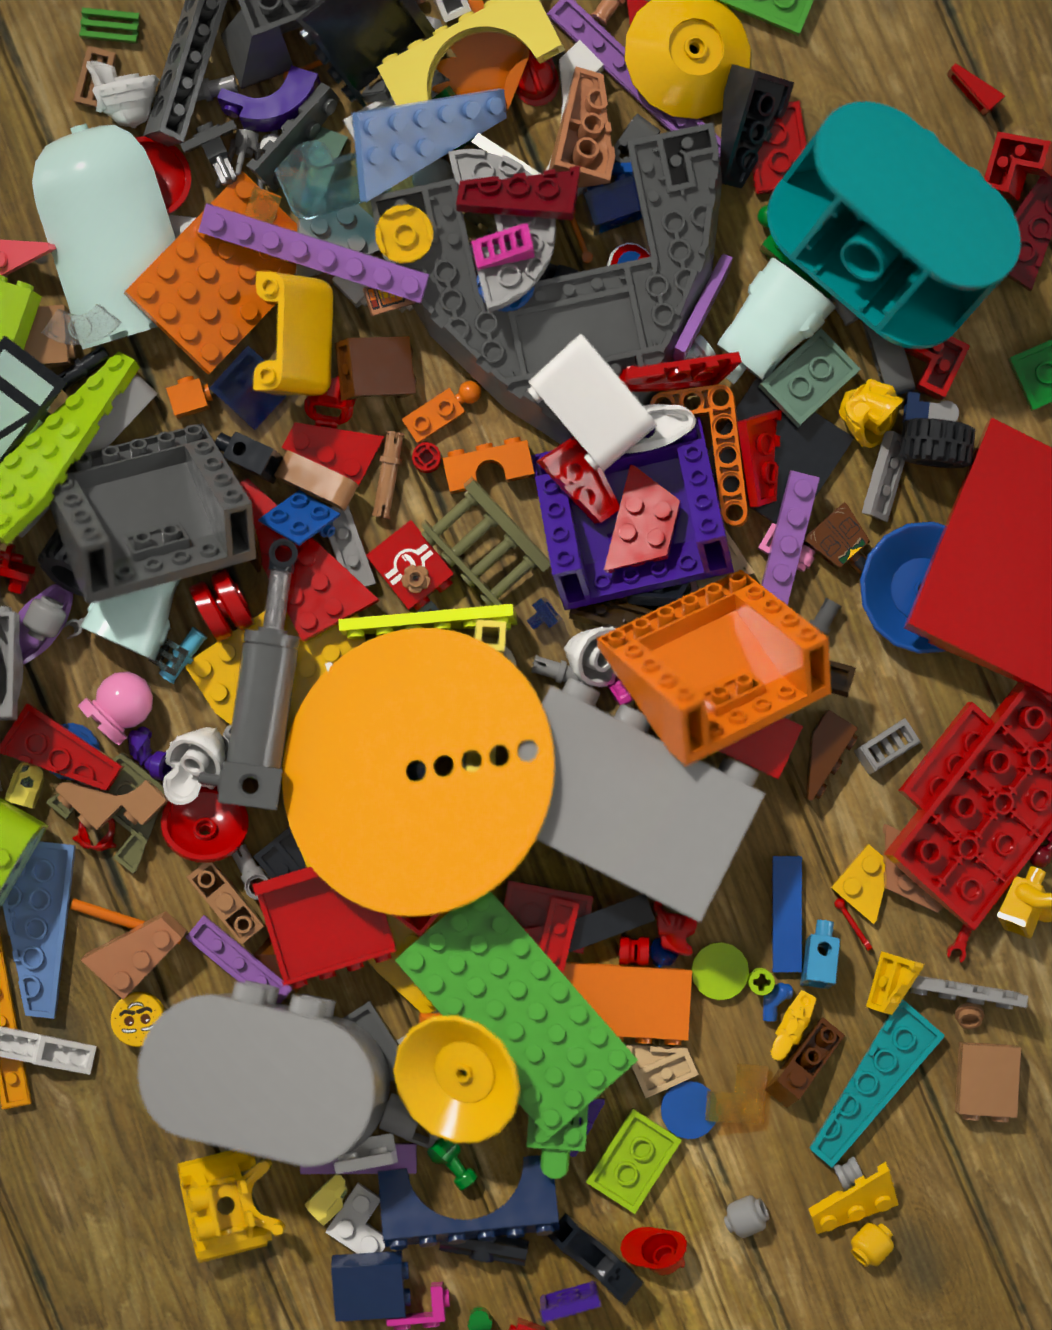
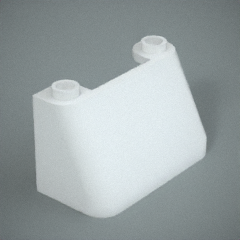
M582 334L576 337L528 381L531 385L528 392L538 403L544 400L587 451L588 454L584 458L594 470L600 467L605 471L657 427L655 420Z

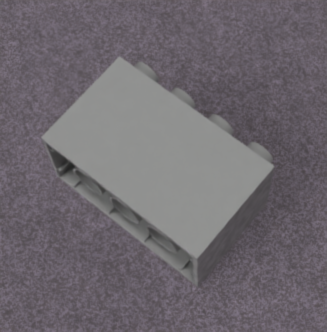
M570 677L562 691L551 686L542 706L550 726L554 746V785L550 805L536 839L701 922L764 796V793L753 788L759 773L730 758H723L718 770L699 760L685 766L668 751L662 741L647 734L651 724L644 714L622 704L619 706L615 716L612 717L594 707L601 693ZM532 740L523 741L518 750L519 758L525 762L532 761L538 754V746Z

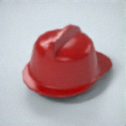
M529 50V58L516 93L528 105H546L558 93L560 85L558 73L552 58L540 64L531 50Z
M640 1227L633 1229L625 1235L621 1242L620 1250L623 1258L628 1263L638 1267L649 1268L655 1274L664 1276L674 1273L679 1268H684V1254L687 1250V1241L685 1236L678 1231Z

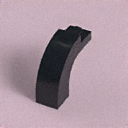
M565 1213L559 1220L560 1230H554L553 1234L547 1236L561 1251L592 1273L618 1301L626 1305L644 1282L634 1273L635 1270L585 1226Z

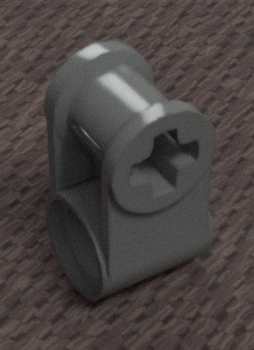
M636 114L614 145V163L631 162L630 157L626 156L624 159L619 157L620 153L623 154L625 151H628L627 141L660 134L661 130L639 114Z

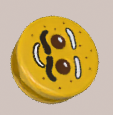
M130 993L124 999H120L113 1008L111 1014L112 1030L116 1037L124 1044L142 1047L149 1030L166 1011L165 1007L156 996L150 993Z

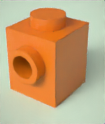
M187 376L177 380V385L166 388L174 416L177 419L210 409L208 401L213 400L209 385H203L200 378L194 379V376Z

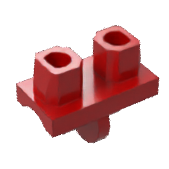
M9 543L5 551L0 550V577L10 578L8 587L10 592L23 594L29 581L35 575L36 567L23 564L24 555L16 554V546Z

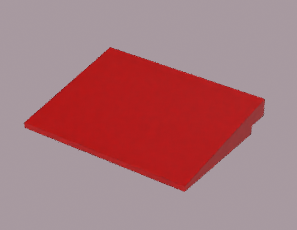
M991 418L984 428L972 458V465L967 470L903 629L929 639V644L1049 696H1052V447Z

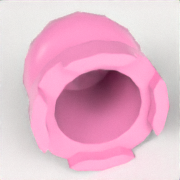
M117 672L103 680L97 689L96 700L91 701L86 697L78 707L87 717L91 716L97 723H102L98 728L115 744L120 745L127 738L124 734V728L137 726L151 712L153 695L150 686L142 677L131 672Z

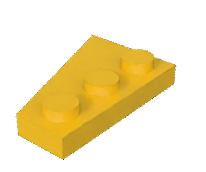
M886 1162L877 1166L878 1172L867 1179L863 1175L854 1180L856 1185L845 1192L836 1191L808 1208L817 1234L832 1231L839 1226L859 1221L864 1217L887 1211L899 1205Z

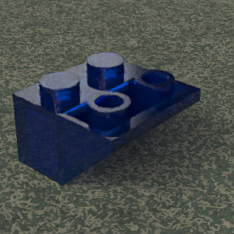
M247 346L209 389L251 428L256 430L287 395H272L253 390L254 371L258 364L265 360Z

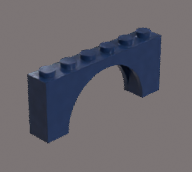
M541 1155L523 1157V1171L520 1182L513 1195L503 1206L486 1216L468 1220L448 1218L428 1208L415 1194L410 1184L407 1168L378 1171L383 1242L385 1247H390L391 1250H403L408 1248V1245L419 1244L420 1247H433L437 1245V1242L449 1241V1244H462L466 1242V1239L478 1238V1241H492L495 1239V1236L507 1235V1238L515 1239L524 1237V1233L536 1232L537 1235L545 1236L553 1234L554 1230H560L555 1179L547 1177L542 1172Z

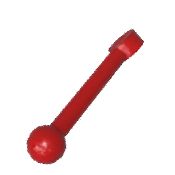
M842 898L836 899L834 902L835 908L841 910L866 950H871V944L846 909L845 901Z

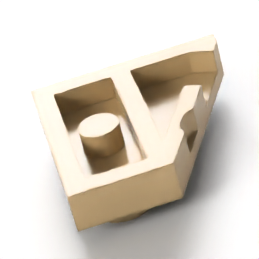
M626 1045L638 1059L632 1065V1068L645 1098L699 1075L687 1047Z

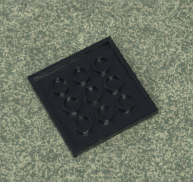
M757 377L736 408L738 421L770 411L780 410L758 387L762 380ZM783 412L781 420L777 421L776 435L780 436V447H775L774 461L779 466L777 501L760 507H750L774 524H777L790 470L820 477L815 494L816 497L854 439L853 436L816 412L799 428ZM727 421L720 432L721 435L731 432L732 422ZM712 444L708 450L714 482L718 486ZM725 449L721 454V461L726 464L732 463L736 458V452L733 449ZM730 477L725 481L724 488L727 492H735L739 488L740 482L737 478Z

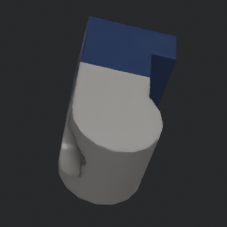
M908 392L905 395L902 423L913 418H933L950 421L958 419L959 409L951 401L947 400L940 403L919 401L920 393Z

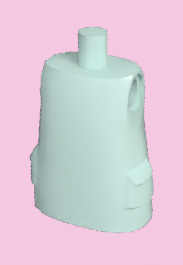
M771 258L763 271H759L753 282L749 284V296L732 324L717 343L718 347L725 353L739 352L742 362L725 378L733 385L746 369L760 380H765L792 349L804 339L814 335L825 323L827 316L836 308L821 292L775 258Z
M181 579L91 603L87 609L88 614L80 627L155 661L159 649L164 645L170 630L169 614L177 586Z

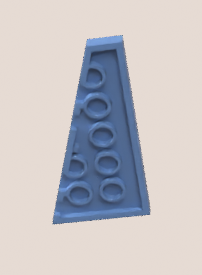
M491 89L353 112L360 201L367 202L448 154L449 151H453L473 139L477 133L481 134L506 119L504 89Z

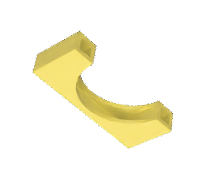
M489 0L480 11L476 13L473 11L467 12L458 18V23L450 27L445 25L436 29L432 33L433 36L425 41L422 39L416 40L407 46V51L399 55L394 53L385 57L382 60L383 64L377 68L395 104L401 105L431 100L433 77L441 58L455 43L473 34L494 32L513 37L531 50L540 64L565 51L541 1Z

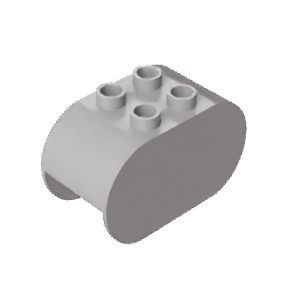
M235 981L232 993L203 995L186 999L172 1006L157 1019L142 1045L138 1065V1081L141 1096L148 1112L162 1128L174 1135L297 1165L316 1166L328 1163L343 1154L355 1150L378 1127L384 1115L390 1092L387 1062L379 1045L365 1029L351 1020L333 1016L336 1001L308 994H302L301 996L292 995L289 1006L276 1003L280 989L278 987L253 981H245V983Z

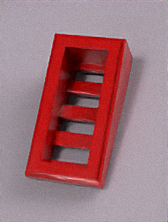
M956 63L947 73V76L984 116L1001 103L1005 97L1003 93Z

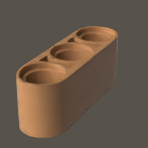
M289 450L286 451L274 474L275 478L285 484L344 511L358 487V484L353 480Z

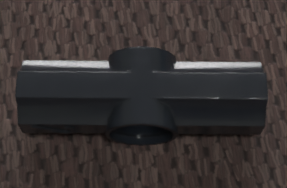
M503 1235L495 1236V1239L492 1241H478V1238L466 1239V1242L462 1244H449V1241L440 1242L439 1250L468 1255L470 1259L492 1263L500 1261L525 1266L529 1240L524 1238L511 1239Z

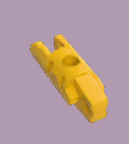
M801 990L790 1007L787 1008L783 1020L775 1032L778 1036L770 1051V1055H772L774 1060L784 1061L788 1054H790L794 1044L798 1045L802 1039L803 1032L811 1021L817 998L808 992Z

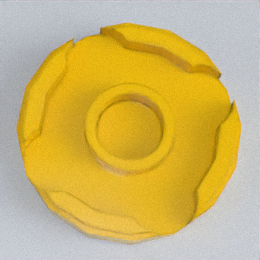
M396 205L386 210L379 218L375 229L376 243L380 251L389 260L400 264L413 263L423 258L430 250L433 242V226L428 216L419 208L411 205Z

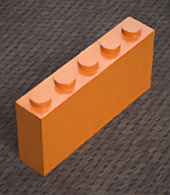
M566 962L563 975L622 1042L624 1037H634L636 1043L651 1044L653 1039H664V1044L681 1045L682 1040L688 1041L692 982L691 969Z

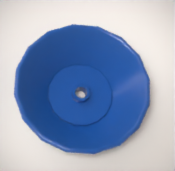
M936 522L908 523L884 535L868 554L860 578L862 606L873 628L894 646L918 654L946 651L929 644V639L903 629L918 594V586L922 584L945 525Z

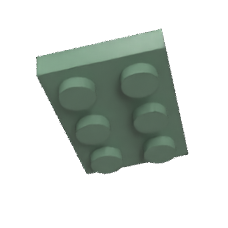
M821 328L763 380L758 387L799 428L858 374L861 369Z

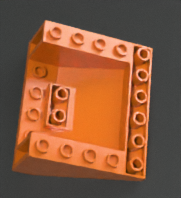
M742 569L597 638L599 650L668 751L685 766L831 694L828 637Z

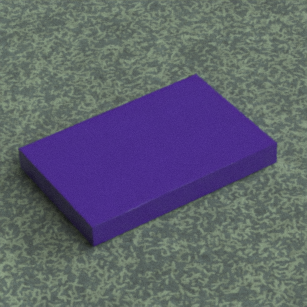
M596 1281L541 1295L540 1312L543 1323L601 1306Z

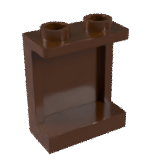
M409 336L347 338L335 343L341 400L378 396L404 398L416 394V377L413 373L412 365L413 349L410 345Z

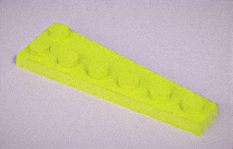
M513 604L348 618L339 619V631L343 636L347 635V639H361L365 637V634L381 636L398 630L413 628L475 629L477 620L506 622L507 631L511 630V625H517V613Z

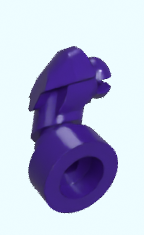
M139 727L137 731H130L128 735L130 755L137 759L141 767L145 766V769L149 771L153 779L164 781V777L172 770V767L165 762L166 752L157 751L154 755L151 754L150 738L152 737V732H150V729Z

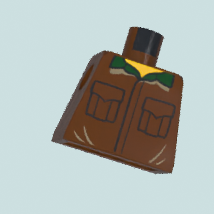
M844 502L804 538L803 543L813 549L816 554L838 570L848 562L860 574L864 569L867 559L861 549L870 540L849 506Z

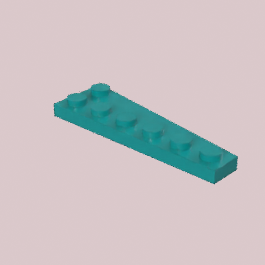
M902 999L894 1013L888 1015L809 1149L833 1168L945 1035Z

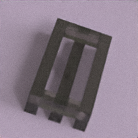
M166 638L164 645L159 649L156 660L149 659L148 661L167 673L176 676L189 651ZM170 647L180 652L178 657L168 652ZM167 658L174 662V664L170 667L162 662L163 659Z

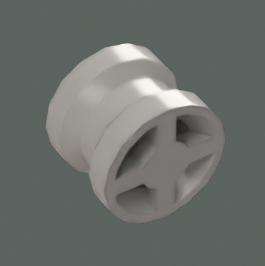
M854 1157L848 1159L844 1165L837 1164L833 1166L844 1191L856 1185L854 1180L863 1176Z

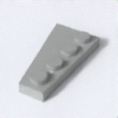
M917 976L910 987V993L927 995L928 991L939 992L938 997L956 1000L957 995L967 997V1002L984 1005L985 1001L996 1002V1007L1013 1009V1005L1027 1008L1028 996L1020 992L924 976Z

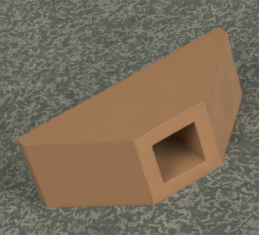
M213 862L203 863L187 876V879L241 945L264 927L250 903Z

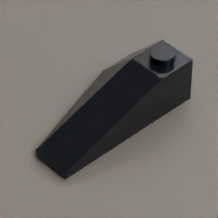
M732 64L723 98L720 149L722 184L740 189L743 188L759 160L758 151L764 141L769 142L773 135L770 132L777 118L782 119L786 112L794 82Z

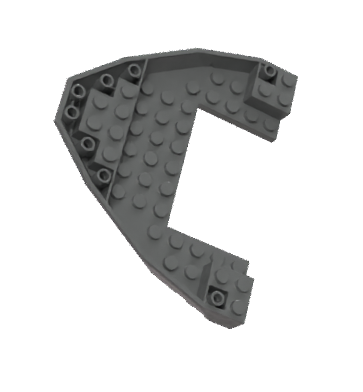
M713 122L627 141L650 257L540 280L535 284L533 296L526 305L514 311L503 312L496 310L488 313L486 304L478 293L477 278L463 213L456 210L458 189L455 178L379 194L370 200L375 226H377L379 218L385 211L396 205H411L419 208L428 216L433 226V242L430 250L423 258L413 263L400 264L389 260L383 253L382 255L387 261L430 274L422 303L416 302L412 305L429 335L504 408L562 444L573 437V434L544 400L538 403L528 392V389L531 387L528 381L580 334L585 337L618 377L625 368L630 366L641 367L674 362L675 346L712 275L722 190L720 156ZM660 391L631 393L642 406L650 405L652 397Z

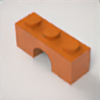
M520 437L504 440V445L493 447L492 443L481 444L475 447L476 451L465 453L464 449L447 452L448 457L442 458L450 495L467 491L464 483L471 477L477 481V471L482 465L487 463L497 464L503 469L506 483L534 477L535 475L528 441H521Z

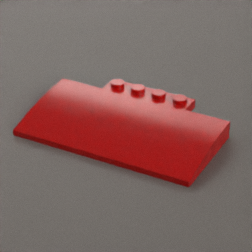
M1019 682L990 718L973 702H967L898 790L918 811L884 853L902 872L971 930H975L1052 831V696Z

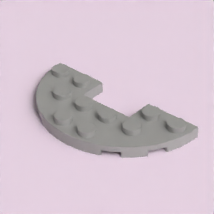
M461 149L448 152L457 189H459L461 180L493 176L506 179L513 177L514 174L525 172L526 176L532 175L521 163L505 155L499 156L486 153V150ZM494 214L498 232L528 223L535 258L478 270L488 313L502 309L517 301L541 278L550 262L555 246V219ZM522 239L516 240L518 247L523 246ZM505 242L506 251L512 250L511 242ZM500 249L495 250V255L501 254ZM489 252L483 253L484 259L490 257Z

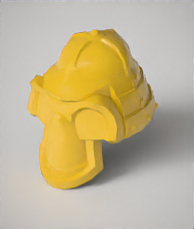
M868 379L866 384L845 392L839 414L861 447L873 448L882 443L886 431H891L896 422L898 406L904 399L897 397L892 385Z

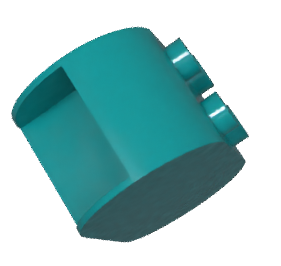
M853 102L834 110L777 184L771 194L767 208V220L771 235L779 249L791 261L881 337L895 345L910 349L930 348L948 340L1011 271L1020 252L1019 226L1012 209L1004 197L985 181L978 170L967 166L941 144L933 132L921 127L902 111L881 103Z

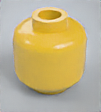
M866 1223L851 1239V1246L853 1248L851 1253L858 1262L866 1267L869 1265L878 1266L894 1249V1244L891 1240L893 1234L882 1223L878 1226L873 1223Z

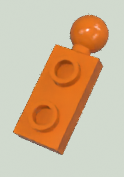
M474 381L462 383L456 395H454L451 388H448L402 418V421L419 444L465 414L466 412L462 404L477 402L481 397V388Z

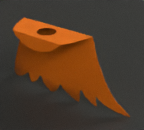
M467 0L471 11L474 13L484 8L483 5L485 3L482 0ZM494 32L473 34L455 43L451 50L457 57L440 60L436 68L450 81L433 86L432 91L440 93L450 86L456 95L498 88L504 89L506 112L511 105L528 61L529 49L513 37Z

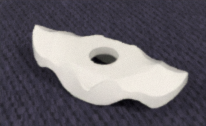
M651 404L643 406L657 423L655 433L650 438H642L626 453L650 451L676 441L694 428L696 424L694 414L680 405Z

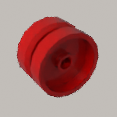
M225 568L212 575L211 581L217 592L216 594L203 581L189 587L203 619L218 643L232 637L233 630L227 618L230 617L235 626L242 631L255 624L242 591L237 583H234Z

